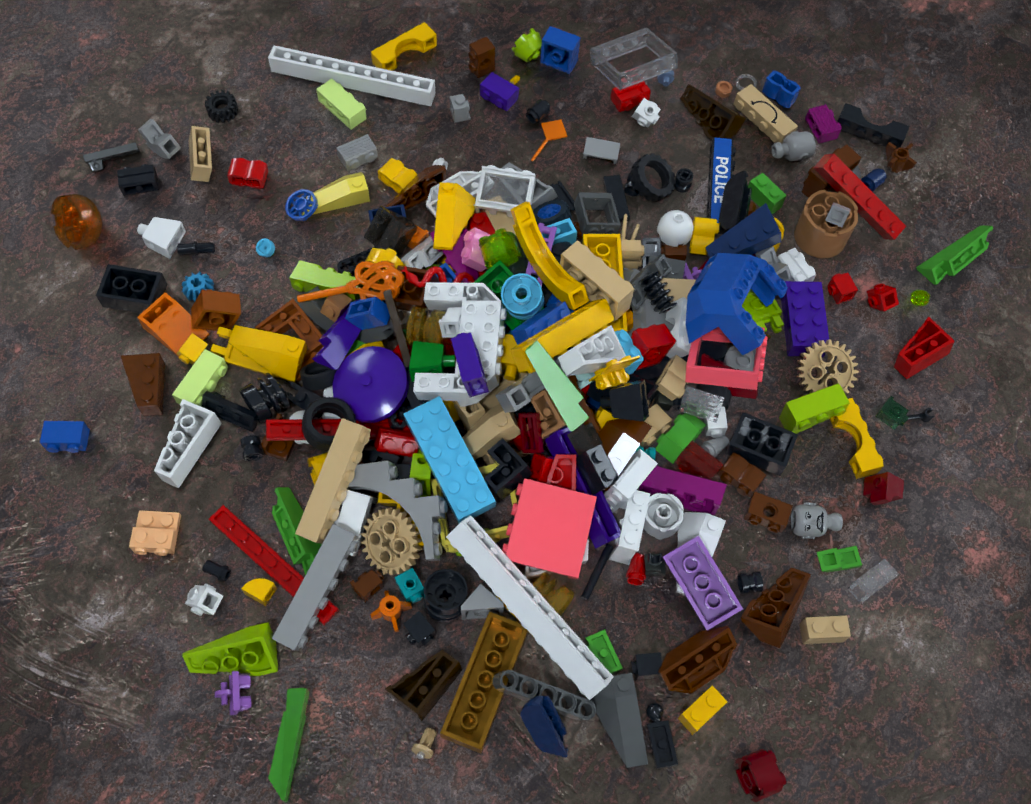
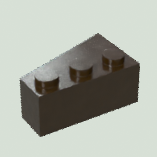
M441 650L420 664L419 668L410 674L407 673L401 680L392 686L389 685L385 690L392 699L420 721H423L461 673L462 668L459 661L444 650Z

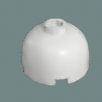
M672 210L665 213L657 227V233L660 235L661 241L673 247H678V244L686 245L691 240L694 230L693 221L690 216L680 210Z

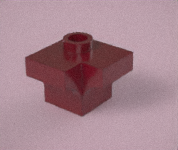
M890 472L865 477L863 496L870 498V503L873 505L903 499L904 480Z

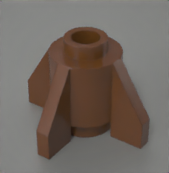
M891 142L887 144L885 149L888 161L887 167L890 171L899 173L915 167L917 162L911 157L909 158V152L914 144L910 143L906 148L900 147L897 149Z

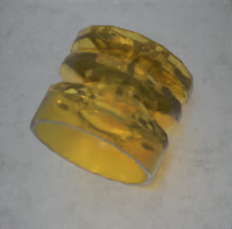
M414 306L407 322V345L413 346V341H426L445 345L446 338H442L439 319L445 316L446 311L433 310L429 317L428 308L421 310V307Z
M545 572L532 585L561 617L573 600L575 592L566 585L555 590L558 579L553 578L549 582L551 574Z

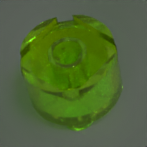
M505 228L495 231V234L479 239L480 251L487 269H490L499 260L508 267L519 260L518 256H522L515 234L507 232Z

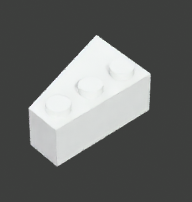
M347 490V496L341 503L342 508L334 524L358 537L357 541L359 543L356 550L349 554L350 556H357L361 541L363 540L361 533H364L363 526L366 525L367 519L371 518L372 515L369 512L372 503L376 504L378 498Z

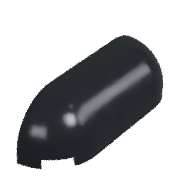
M745 170L731 177L724 188L719 224L727 231L748 216L752 188H748L746 177L749 176Z

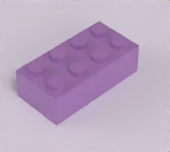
M699 536L662 557L705 630L711 629L743 610V607Z

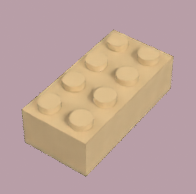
M577 240L561 254L560 265L571 277L584 284L590 302L597 299H607L614 317L613 322L630 309L634 292L632 284L621 278L617 271L608 267L600 257L595 256L586 245H582Z

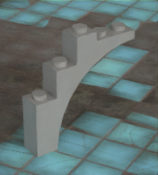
M390 461L358 464L354 471V478L349 483L347 489H365L380 492L399 503L411 516L419 530L424 544L426 560L432 562L440 561L442 545L439 543L438 534L441 533V526L437 520L445 519V513H447V502L439 495L420 497L422 495L421 483L414 478L396 480L398 470L395 464Z

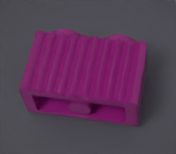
M826 104L808 109L805 121L808 123L809 128H811L818 144L837 139L841 132V125L839 122H836L833 111L829 110Z

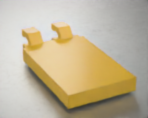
M219 327L217 334L219 337L229 340L233 330ZM229 343L226 348L215 344L211 347L210 351L223 357L228 364L261 374L270 373L272 377L278 378Z

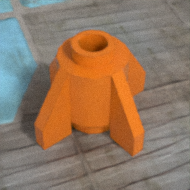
M387 590L384 591L385 597L381 600L379 607L370 615L372 620L383 617L387 621H392L396 633L399 632L396 620L400 618L402 611L412 609L411 602L399 601L397 597L389 595Z

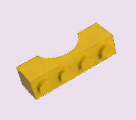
M425 22L417 25L406 33L371 51L372 63L376 68L392 71L397 68L396 59L401 53L408 50H417L425 53L437 46L436 33Z
M849 398L850 404L846 412L829 419L833 428L845 430L854 438L857 450L856 454L850 459L849 464L856 479L877 474L884 465L882 456L878 454L875 448V441L868 433L867 424L860 415L859 406L855 404L853 398Z

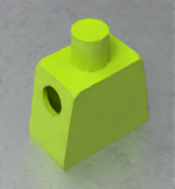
M419 449L418 453H414L412 456L410 478H414L421 483L422 495L420 497L431 496L433 473Z

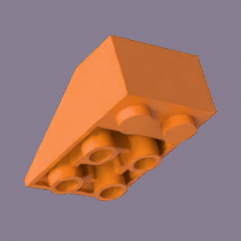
M167 293L162 294L137 317L143 329L175 355H177L176 353L192 333L203 341L210 335L206 330L193 329L191 315Z

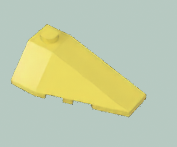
M359 172L343 176L313 192L318 204V208L313 214L370 202L364 174Z

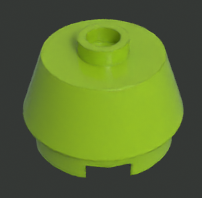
M533 28L529 30L530 33L528 35L523 34L514 43L516 47L511 48L515 53L514 55L525 62H529L532 59L535 60L541 54L542 39L539 32H536Z

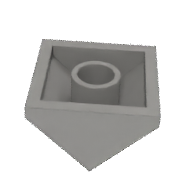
M480 584L461 605V620L487 618L489 611L503 616L504 604Z

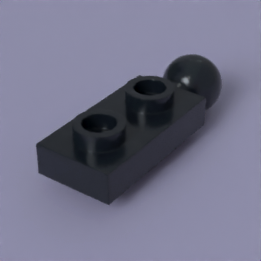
M651 703L646 709V714L653 723L647 724L646 727L655 768L661 769L677 766L678 760L669 721H661L663 716L662 706L658 703Z

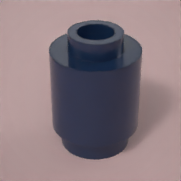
M874 169L864 176L861 181L873 192L885 182L887 175L883 169Z

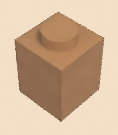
M344 293L329 296L326 298L320 313L335 322L349 307L352 299Z

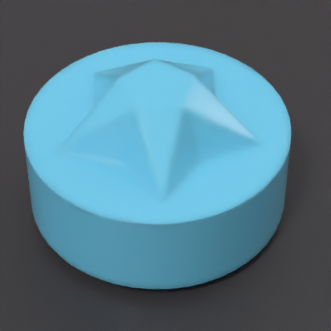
M266 238L259 240L256 244V252L265 258L273 255L275 251L274 243Z

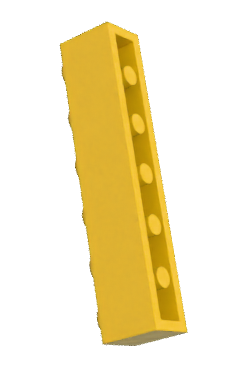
M597 299L589 302L510 349L518 371L535 372L525 350L536 340L553 359L556 355L559 356L566 353L569 347H575L580 344L582 339L595 335V331L607 328L608 323L614 320L607 299Z

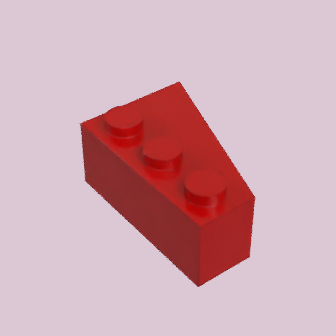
M928 316L924 324L898 354L894 368L908 379L947 356L955 340Z

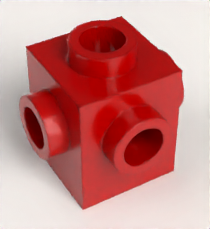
M881 283L867 291L868 303L871 308L885 312L899 305L895 287Z

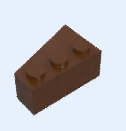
M160 353L121 355L136 405L142 415H163L165 362Z

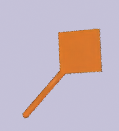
M562 119L541 123L546 139L531 158L532 162L548 141L567 137Z

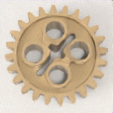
M831 339L826 340V343L824 340H820L819 345L816 342L812 343V348L806 347L807 353H801L804 359L797 360L801 367L796 368V370L801 371V374L796 376L802 378L799 385H806L803 391L810 390V394L827 388V380L830 378L833 381V385L839 383L844 393L848 394L849 390L847 387L854 388L851 381H857L853 374L859 373V371L854 370L858 363L852 362L856 356H849L852 350H844L846 345L842 344L839 346V341H834L832 344ZM824 352L828 356L826 362L822 360V354ZM839 363H841L843 366V370L841 372H839L837 369V365ZM813 368L817 370V376L815 378L811 375V371Z
M387 508L373 513V517L367 519L369 524L363 526L367 531L361 533L365 537L361 544L366 545L362 552H368L365 559H371L370 566L377 565L376 569L378 571L383 570L384 575L390 573V576L402 574L404 571L411 569L410 566L416 565L414 559L420 558L416 552L422 550L418 546L422 539L417 538V535L420 534L419 531H415L417 526L411 523V517L406 518L407 512H400L399 508Z

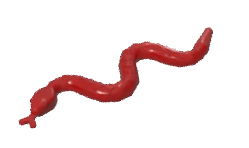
M406 266L401 270L405 272L408 282L418 288L425 287L426 282H429L434 274L438 275L440 283H447L445 272L438 266L430 267L422 281H418V277L415 274L408 272ZM462 272L455 277L453 283H461L464 278L470 283H474L475 279L469 273Z

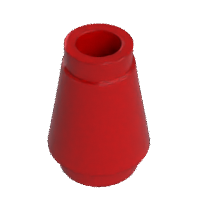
M635 553L631 558L626 573L627 582L631 585H642L646 580L644 555Z

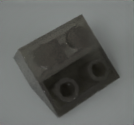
M380 206L364 238L378 249H393L397 253L396 256L401 257L417 226L406 217Z

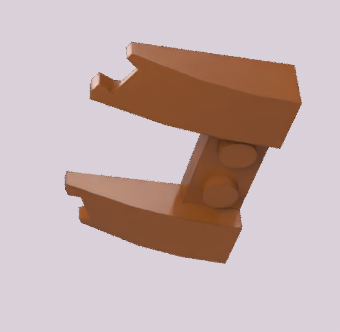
M291 299L255 326L258 330L283 334L293 328L298 336L306 341L309 348L306 351L300 370L304 366L315 362L312 358L324 347L318 341L323 335L294 299ZM299 370V373H298V376H297L296 381H300V380H301L300 370Z

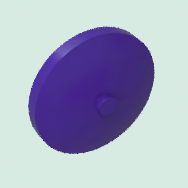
M369 346L358 349L348 355L337 369L333 379V396L344 401L352 408L358 422L373 423L384 420L400 408L407 396L409 389L407 368L394 352L384 347Z

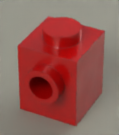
M848 272L832 276L827 286L828 293L834 298L836 304L852 300L858 291Z

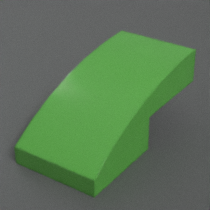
M857 546L816 552L822 572L862 567Z

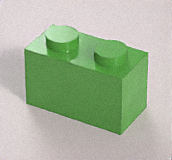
M761 173L749 182L748 188H752L751 199L759 207L766 203L771 214L782 208L787 195L764 173Z

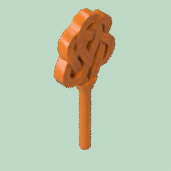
M362 261L356 266L354 271L355 280H351L344 286L297 295V301L300 303L343 293L360 294L361 300L377 297L383 301L385 300L383 292L389 289L392 290L393 297L397 298L400 294V288L404 283V275L390 261H380L378 263ZM383 279L384 284L378 283V281Z

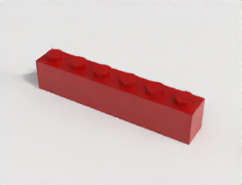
M825 154L813 168L837 192L840 191L849 196L858 207L857 212L884 239L895 240L906 227L835 154Z

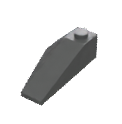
M632 673L613 676L610 683L590 700L595 704L596 713L602 722V726L611 738L625 767L632 768L648 765Z

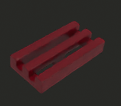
M519 413L522 453H542L543 442L540 413ZM526 418H527V420H528V429H529V430H527ZM528 437L530 438V448H531V449H529Z

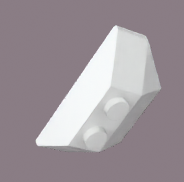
M460 171L442 181V183H458L475 197L476 202L481 171ZM486 176L482 200L495 183L489 176ZM439 184L430 189L426 207L435 218Z

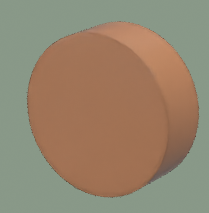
M727 81L718 82L715 93L722 98L729 97L732 92V85Z

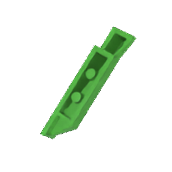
M277 487L275 492L278 500L277 505H274L272 508V515L293 564L302 563L306 575L322 544L295 534L304 512L290 488Z
M291 688L287 690L286 712H283L268 778L280 799L285 803L288 802L306 719L305 712L310 694L307 688Z

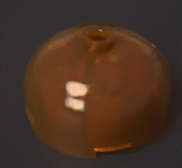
M80 194L63 195L54 200L51 214H54L56 225L53 228L58 239L67 248L72 246L75 250L87 248L96 243L102 232V218L97 206L89 198ZM81 241L79 245L72 244Z

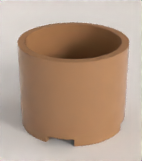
M820 190L812 194L808 198L794 229V238L797 245L805 253L816 258H831L838 255L846 246L858 223V207L856 203L840 191L835 193ZM833 202L851 209L843 227L825 221Z

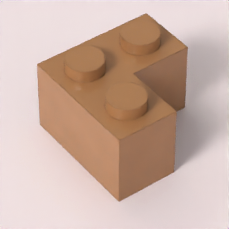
M546 389L531 398L536 412L540 413L542 439L567 426Z

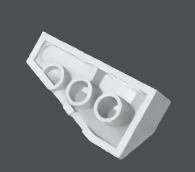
M684 512L683 521L677 531L678 547L699 536L712 557L726 520L708 513ZM676 582V592L684 595L678 583Z

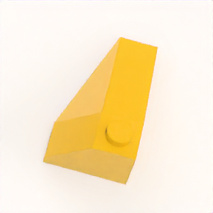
M439 182L433 249L452 250L460 238L463 228H466L469 218L474 214L475 197L458 183Z
M234 325L228 341L230 345L246 356H249L274 376L294 383L307 351V344L304 340Z

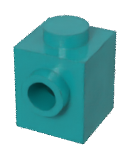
M413 568L394 577L395 583L406 602L416 603L423 598L424 587Z

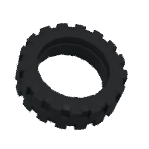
M654 153L646 154L632 165L630 175H632L631 181L635 185V190H638L639 194L644 196L646 200L656 202L672 193L676 180H674L675 173L672 172L671 165L667 164L668 161ZM645 166L653 168L659 174L662 181L661 189L653 187L648 182L644 172Z

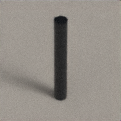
M606 544L581 595L582 599L589 600L614 548L612 545Z

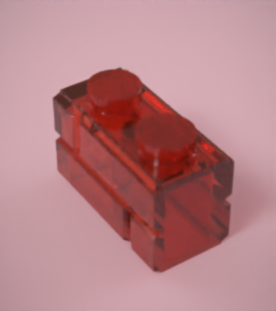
M694 441L688 444L676 461L681 471L708 480H713L724 465Z

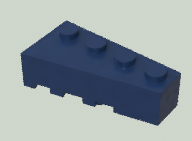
M765 203L705 247L707 258L709 260V258L717 253L753 255L781 243V231Z

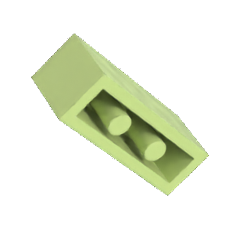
M330 79L316 89L318 101L349 129L352 130L366 120L365 106L361 102L359 103L350 92L345 91L340 83Z
M204 349L172 395L176 403L181 404L182 399L202 407L203 394L206 391L213 392L219 379L225 376L228 366L225 359Z

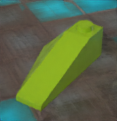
M269 622L244 628L182 654L190 673L216 674L217 672H230V675H232V671H239V673H250V676H261L278 672L276 641L272 639L274 634Z

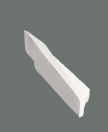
M430 235L403 256L401 261L406 267L422 269L423 266L425 268L431 266L444 253L443 251L439 252L437 249H433L434 242Z

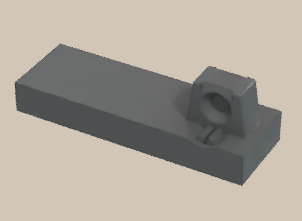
M134 142L85 154L83 157L85 162L90 165L92 171L98 172L104 170L103 161L138 153L140 150L138 144Z

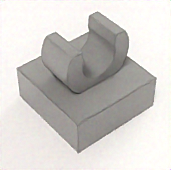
M833 202L825 221L843 227L851 209Z

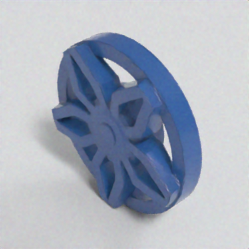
M301 189L291 194L285 205L288 216L296 221H306L318 208L316 196L307 189Z

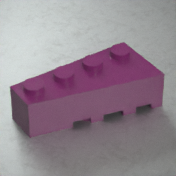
M656 465L639 486L638 491L649 493L650 496L656 493H669L681 501L684 509L715 516L721 505L727 484L661 468Z

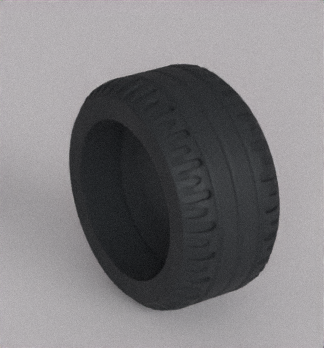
M322 397L313 401L306 408L302 420V433L306 441L312 447L321 451L324 450L325 452L329 451L334 436H326L319 433L312 425L313 418L322 413H332L341 419L356 423L352 408L344 401L333 397Z

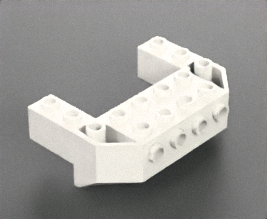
M426 282L424 302L428 310H447L448 308L462 307L459 334L471 332L479 352L489 392L469 397L462 383L457 360L455 374L415 373L413 392L418 400H432L440 396L442 401H457L460 407L476 404L499 385V377L502 373L501 356H503L504 351L502 343L505 337L504 320L507 317L506 308H503L501 300L484 283Z

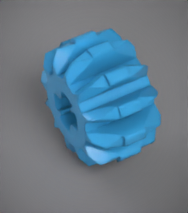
M200 271L197 275L192 272L190 277L185 276L186 281L182 282V292L189 301L194 300L195 302L201 290L211 289L214 291L213 280L209 278L207 273L202 274Z

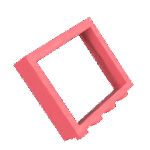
M719 327L713 329L691 342L686 365L685 382L757 390L758 382H762L763 371L761 370H764L765 359L763 358L766 355L768 337L765 336L762 345L756 348L753 371L697 366L702 340L732 343Z

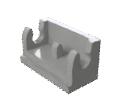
M587 137L583 158L586 159L587 156L613 160V164H617L621 143Z

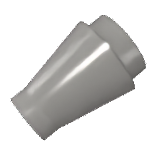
M723 435L704 441L700 451L706 459H714L729 445V439Z

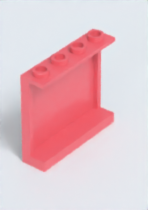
M524 478L522 484L518 483L516 495L519 496L518 503H513L511 515L514 516L513 523L508 524L506 535L509 536L508 544H503L502 551L513 563L565 575L575 580L578 579L597 497Z

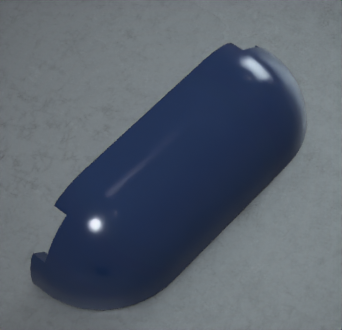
M536 696L530 699L523 706L520 716L536 746L543 752L567 758L568 748H565L563 745V735H566L567 731L551 699L548 696Z

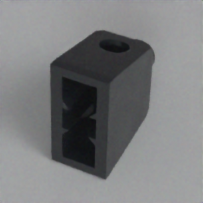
M645 379L614 386L609 390L610 396H602L600 399L601 408H611L613 418L645 421L649 417Z

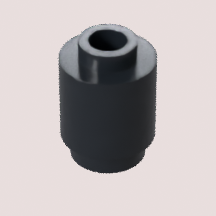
M542 99L535 102L527 110L526 118L532 124L540 122L550 113L549 103Z

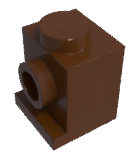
M371 569L368 573H362L356 583L352 580L350 585L366 603L384 587L382 581L384 578L377 569L374 571Z

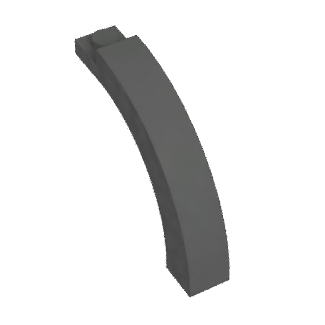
M317 286L306 293L320 291V289ZM326 297L300 303L296 299L295 301L300 308L321 328L327 331L334 322L320 313ZM402 311L398 312V314L400 317V321H402L405 318V315ZM391 318L387 325L361 330L356 340L363 343H372L388 338L395 332Z

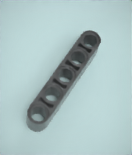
M505 670L496 673L493 677V686L496 690L526 702L536 696H542L544 690L551 699L558 714L577 721L590 720L596 714V707L592 701L518 672ZM504 675L507 676L509 680L507 686H505L502 682V678ZM523 683L528 686L526 694L522 690ZM562 698L566 700L565 708L561 705ZM582 705L585 707L584 716L580 711Z

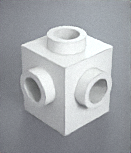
M644 98L631 117L636 119L639 125L648 128L651 123L655 125L660 117L658 113L661 109L658 108L656 103Z
M195 585L189 591L185 604L192 607L190 611L202 616L203 613L214 615L223 595L215 591L216 588L211 585Z

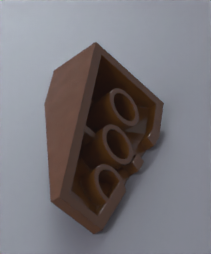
M790 568L776 580V583L771 588H766L759 598L753 599L748 604L741 617V621L761 642L781 648L811 574Z

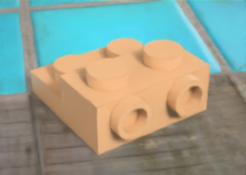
M139 511L136 527L132 529L129 547L135 554L146 555L147 552L159 556L174 554L181 514L177 512Z

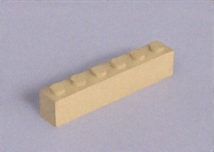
M341 419L295 534L315 543L323 544L334 521L339 516V508L347 496V488L354 478L355 468L362 459V451L370 439L371 429L349 420Z

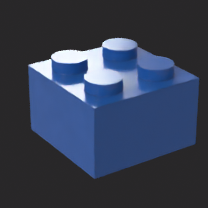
M550 26L542 39L540 63L570 74L578 61L580 37Z

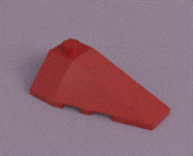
M556 454L546 484L576 491V455Z

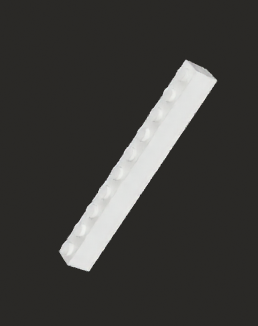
M275 45L268 57L271 72L321 83H326L333 79L344 88L426 106L432 105L436 94L435 80Z
M471 515L461 521L446 536L451 545L461 553L465 561L475 569L479 577L504 602L507 609L518 618L521 625L532 634L536 642L547 651L550 658L561 667L565 675L576 684L583 695L590 700L610 683L613 675Z

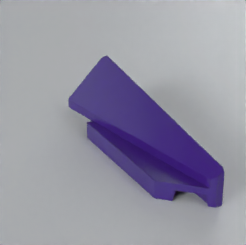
M348 308L318 340L324 347L312 358L315 362L333 370L339 368L361 329L345 319Z

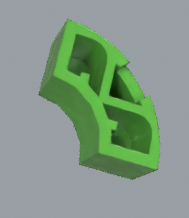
M689 411L683 415L679 414L673 422L675 425L666 434L662 433L656 441L658 443L656 451L672 464L685 453L688 446L696 440L706 426L704 422Z

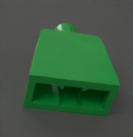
M413 341L409 365L412 382L415 380V373H444L445 367L456 366V356L446 355L443 344Z

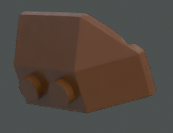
M609 420L605 423L602 431L589 449L601 444L617 476H619L652 426L645 421Z
M724 626L700 631L667 653L659 669V674L667 690L692 694L723 673L731 659L733 650L737 646L730 628Z

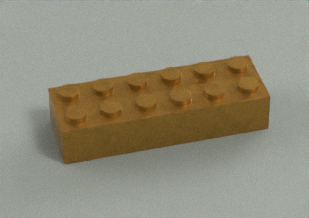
M489 611L440 732L441 738L480 754L482 753L505 694L495 689L493 677L498 672L514 670L528 634V630L521 623ZM504 675L502 682L505 686L508 685L509 680Z

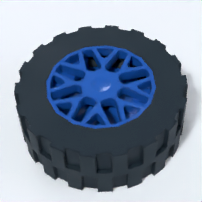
M550 200L533 210L537 225L543 223L545 224L544 226H548L567 218L572 220L570 209L564 200Z

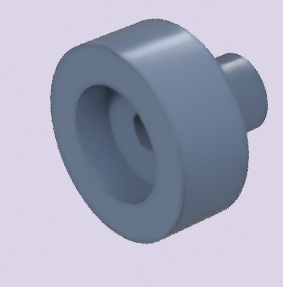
M670 68L659 70L657 73L658 82L663 84V86H668L674 81L673 70Z

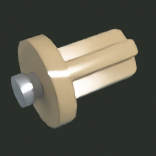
M427 727L419 744H413L412 751L417 755L418 759L432 758L433 751L430 748L436 736L434 729Z

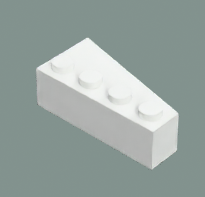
M612 325L576 345L558 357L563 372H565L566 376L594 373L601 368H605V364L613 359L620 361V359L626 357V354Z
M184 399L181 401L179 414L175 416L174 427L167 436L168 442L166 447L162 449L154 469L162 481L177 488L181 486L222 424L215 412Z

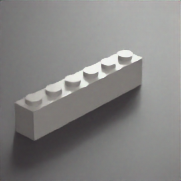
M334 524L332 525L273 635V640L294 651L304 648L308 641L307 634L310 628L313 629L319 618L317 615L320 609L323 610L329 599L327 596L330 590L333 591L338 584L339 579L337 577L340 571L343 572L349 561L347 558L350 552L353 553L359 542L356 535Z

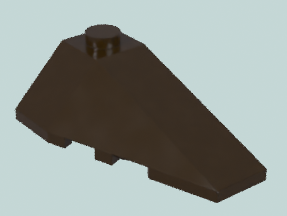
M690 84L687 85L680 98L687 110L696 119L697 124L701 126L706 137L711 140L713 137L730 139L738 133L746 120L745 117Z

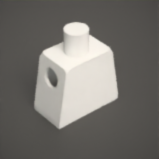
M158 217L152 218L149 225L139 224L137 229L138 234L142 235V239L148 248L171 259L178 243H180L186 233L181 221Z

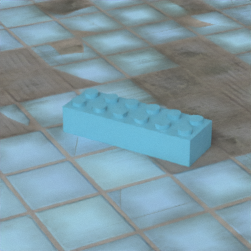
M438 396L404 413L405 421L457 522L460 523L470 515L475 518L496 507V501L441 397Z

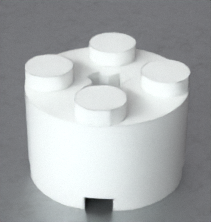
M656 493L649 498L644 530L659 540L674 535L678 531L684 517V508L681 501L669 493Z

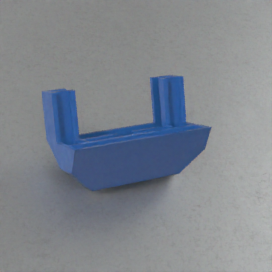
M715 254L709 258L687 296L686 329L689 344L719 327L742 355L761 346L766 335L763 329L754 322L750 313L744 310L742 304L750 289H752L767 307L773 303L775 296L784 297L788 289L786 282L780 279L773 266L769 265L764 259L748 254Z

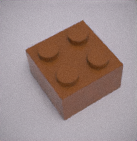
M211 289L201 290L191 308L192 328L218 331L219 327L231 330L241 315L240 295L231 292L213 291Z

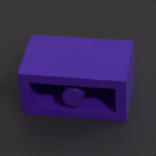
M491 72L480 84V96L492 102L498 108L508 111L519 98V87Z

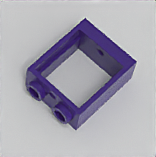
M471 332L460 333L456 337L451 338L462 383L469 397L489 392L479 352Z

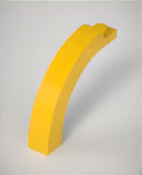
M526 201L510 209L515 222L513 228L519 243L533 269L546 287L561 302L566 301L567 306L572 310L589 302L584 284L571 277L548 248L537 225L530 202Z

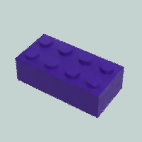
M785 281L788 289L784 297L781 298L787 356H801V353H807L806 347L812 348V343L816 342L819 345L820 340H824L825 343L826 340H829L822 282Z

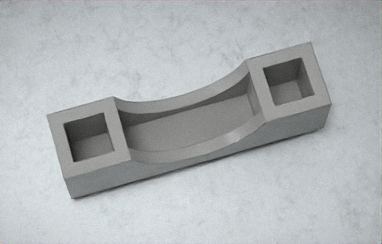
M556 355L555 357H553V359L561 369V364L558 359V357H560L561 355ZM535 371L528 373L495 396L505 413L516 412L531 402V398L545 389V386Z

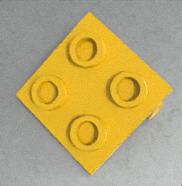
M628 355L620 359V361L613 359L607 362L605 368L594 372L595 376L589 379V382L596 381V387L601 390L627 383L630 377L626 373L625 368L639 359L640 355L635 357Z

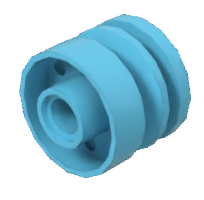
M519 273L509 277L503 284L501 289L502 302L512 317L518 320H528L542 310L544 295L541 285L536 278L529 274ZM527 295L524 299H519L520 296Z

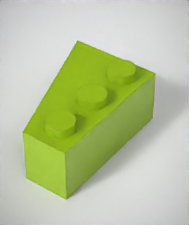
M838 383L786 402L779 419L784 429L798 434L833 416L844 414L850 402Z

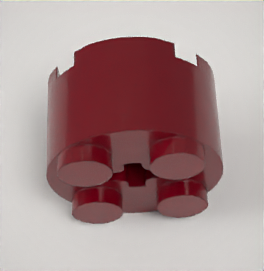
M759 749L735 761V764L739 763V769L736 770L738 781L745 794L750 793L754 797L751 799L753 802H759L781 792L783 786L786 785V778L779 771L776 764V756L771 750Z

